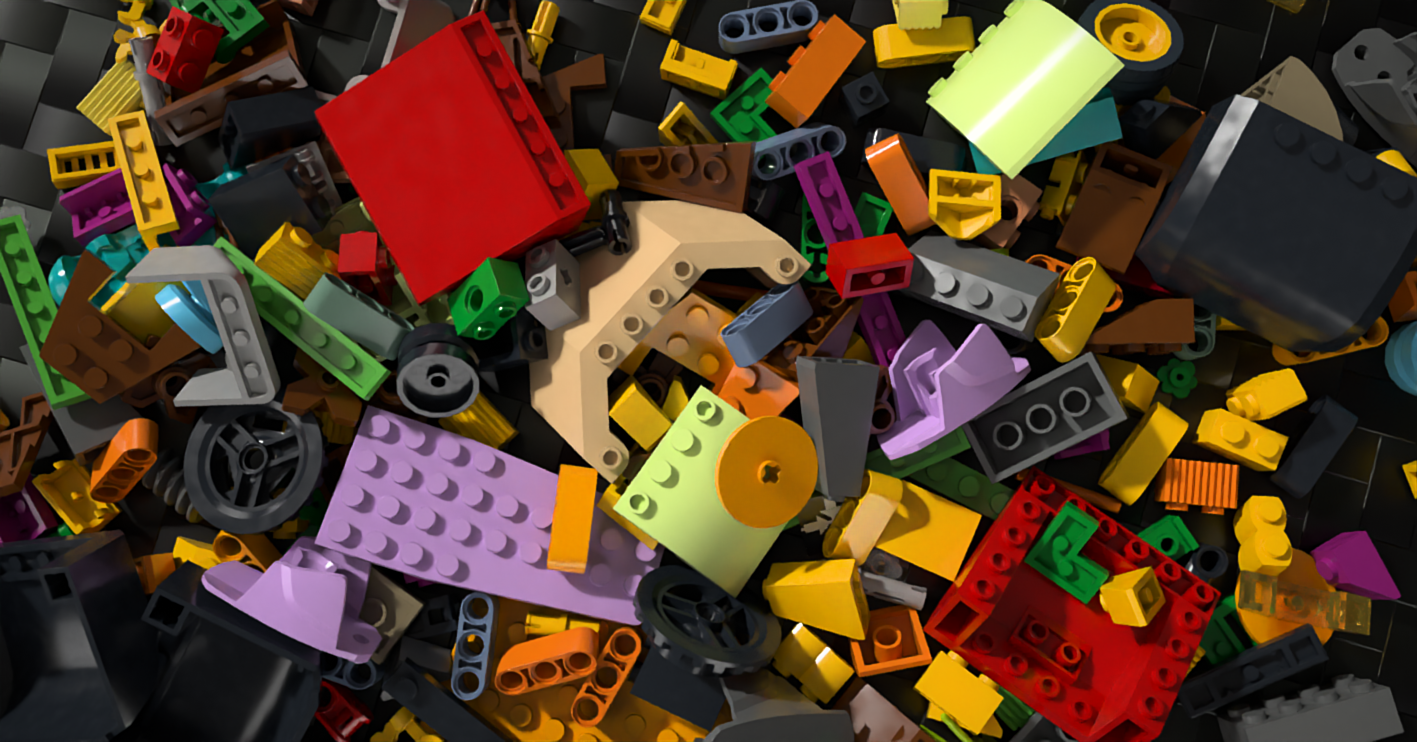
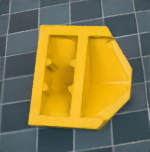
M930 169L928 216L950 238L972 240L1001 220V176Z

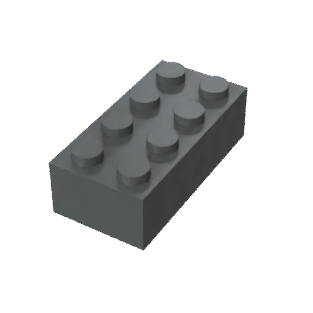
M1089 352L1003 396L993 405L961 426L991 484H995L1130 418L1096 354Z
M1353 674L1335 676L1331 678L1332 683L1319 686V684L1300 686L1296 689L1297 693L1292 695H1269L1262 698L1263 703L1254 706L1249 704L1234 705L1227 709L1228 713L1216 716L1224 742H1372L1403 733L1404 730L1390 687L1373 683L1371 679L1355 678Z

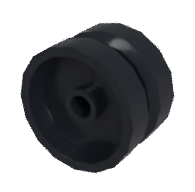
M429 323L417 327L408 333L398 348L397 394L403 404L415 413L428 417H449L463 412L472 405L479 393L478 347L474 339L458 336L455 326L447 323Z

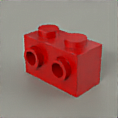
M172 6L146 73L192 94L199 91L224 29Z
M357 231L353 234H341L338 274L340 278L383 306L392 305L393 286L398 285L394 277L396 264L391 263L390 253L387 247L383 246L378 233Z
M897 233L830 243L826 274L842 299L908 288L914 257Z

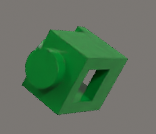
M1166 515L1137 534L1138 537L1173 561H1176L1190 550L1200 547L1179 516ZM1163 539H1166L1170 545V548L1166 551H1163L1161 548Z

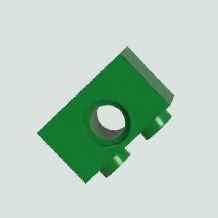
M490 257L447 298L457 335L477 340H488L494 336L496 331L510 318L515 316L517 311L530 300L518 263Z

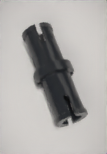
M608 190L610 199L608 202L605 192L599 196V203L603 214L600 220L601 227L604 228L607 234L609 251L614 255H623L622 243L626 253L632 248L627 229L630 221L627 213L623 210L621 194L616 190Z

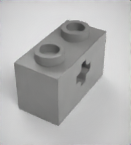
M557 239L527 251L525 258V287L530 300L525 304V308L549 331L580 319V263Z

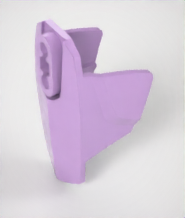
M921 321L897 351L889 367L897 421L893 423L888 431L877 435L879 445L884 454L890 460L908 455L926 447L974 418L997 402L1025 378L1031 371L1027 359L1009 356L999 339L986 324H978L956 352L951 343L932 321Z
M301 536L279 561H275L265 573L236 560L223 562L204 572L201 580L208 591L262 623L316 649L361 664L368 662L382 640L376 628L359 618L365 600L372 563L316 546L314 543L317 537Z

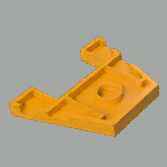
M692 287L617 368L633 376L651 348H654L713 382L708 390L718 396L735 365V361L720 333L739 315Z

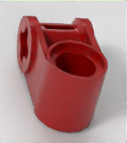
M322 677V686L330 690L332 697L330 702L321 699V703L314 716L325 726L327 732L337 742H350L351 735L364 723L368 724L374 719L373 713L347 686ZM352 716L353 719L348 724H345V722Z

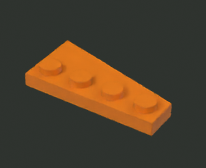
M762 359L750 366L741 368L737 367L735 363L718 394L719 398L750 420L761 416H780L800 396L797 382Z

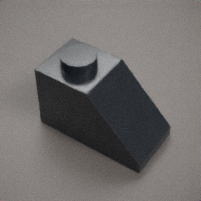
M1141 97L1119 118L1125 146L1129 150L1157 160L1202 116L1201 110L1175 102Z

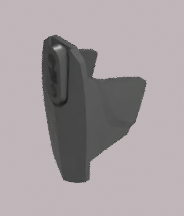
M1381 28L1363 29L1334 54L1332 71L1348 100L1365 121L1392 147H1397L1403 157L1417 168V32L1396 39ZM1354 52L1358 54L1359 59L1356 58Z
M759 668L758 671L753 673L743 671L742 675L719 678L731 707L733 721L718 725L705 738L694 739V742H854V731L850 716L845 710H823L783 677L775 676L767 669Z

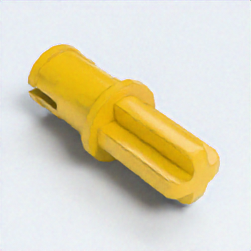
M545 0L539 5L532 29H528L526 32L529 36L527 42L539 70L541 69L540 66L547 46L553 42L551 34L560 11L556 4Z

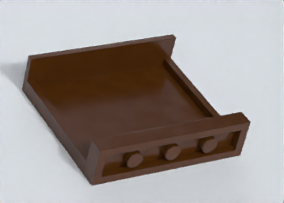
M271 0L256 7L257 11L270 26L237 50L234 59L230 62L220 64L213 57L199 91L192 94L164 82L166 106L154 111V116L157 123L176 147L220 127L227 104L230 101L301 89L308 85L295 28L278 0ZM222 23L217 25V27L224 29L221 39L230 34Z

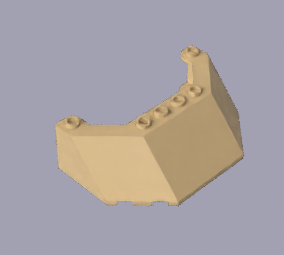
M684 200L622 202L623 210L627 213L630 221L627 229L632 243L631 250L626 253L622 243L623 255H614L609 251L607 243L574 257L580 263L581 318L552 331L545 327L548 359L529 363L531 406L611 484L626 469L629 462V452L624 442L609 429L607 378L707 269L744 268L762 286L772 289L778 284L788 285L796 282L811 266L785 239L744 213ZM534 320V324L537 327L538 323Z

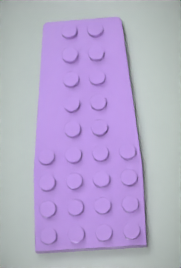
M369 405L314 543L316 546L424 580L628 626L641 624L634 615L636 609L633 606L635 592L642 577L651 570L659 568L665 549L663 545L658 543L652 551L596 505L603 494L596 491L584 574L547 570V557L559 475L476 440Z

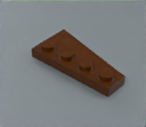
M756 141L622 148L616 151L614 175L619 182L618 186L743 213L747 211Z

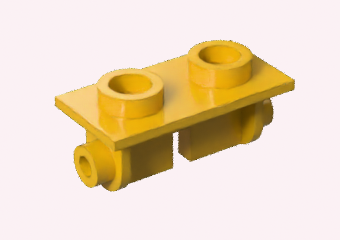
M1083 150L1078 151L1076 158L1073 152L1056 157L1049 180L1061 184L1059 188L1046 185L1040 202V217L1053 220L1054 215H1056L1062 225H1065L1090 166Z

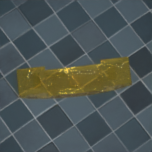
M1241 570L1238 608L1282 621L1302 625L1309 623L1313 627L1370 635L1371 598L1342 591L1329 592L1280 581L1278 577Z

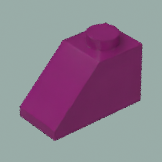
M1366 530L1341 533L1310 551L1316 563L1315 566L1318 573L1325 579L1328 585L1371 600H1396L1401 597Z

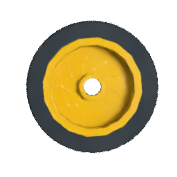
M1095 0L1086 8L1077 23L1125 65L1103 87L1110 88L1116 105L1131 106L1141 97L1153 99L1158 95L1179 63L1184 47L1183 33L1175 18L1168 11L1150 0Z

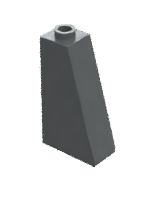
M28 343L19 347L80 467L94 461L125 423L129 420L144 418L130 404L123 402L119 397L120 394L102 404L91 398L53 410Z
M797 356L796 369L803 429L814 443L818 457V476L814 489L823 493V498L830 501L843 502L845 497H860L880 366L858 359Z

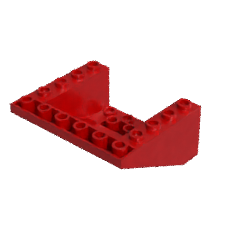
M484 10L449 24L314 111L318 123L419 307L457 289L488 257L513 262L525 256L527 251L537 246H541L554 239L558 240L579 230L591 205Z
M1032 466L939 602L923 631L958 654L965 661L1079 742H1150L1158 737L1163 729L1221 592L1035 466ZM1067 500L1099 521V527L1080 552L1109 571V577L1152 566L1166 602L1148 625L1136 627L1115 624L1110 613H1107L1101 605L1100 588L1086 605L1024 562L1025 555Z

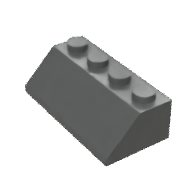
M930 230L908 249L914 257L910 284L908 288L898 290L905 296L1032 342L1035 337L1036 327L1048 308L1061 279V274Z

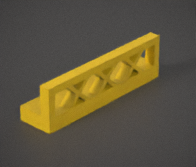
M144 110L108 118L138 231L150 252L153 248H161L157 235L178 230L180 227L164 173L161 169L162 166L149 122Z

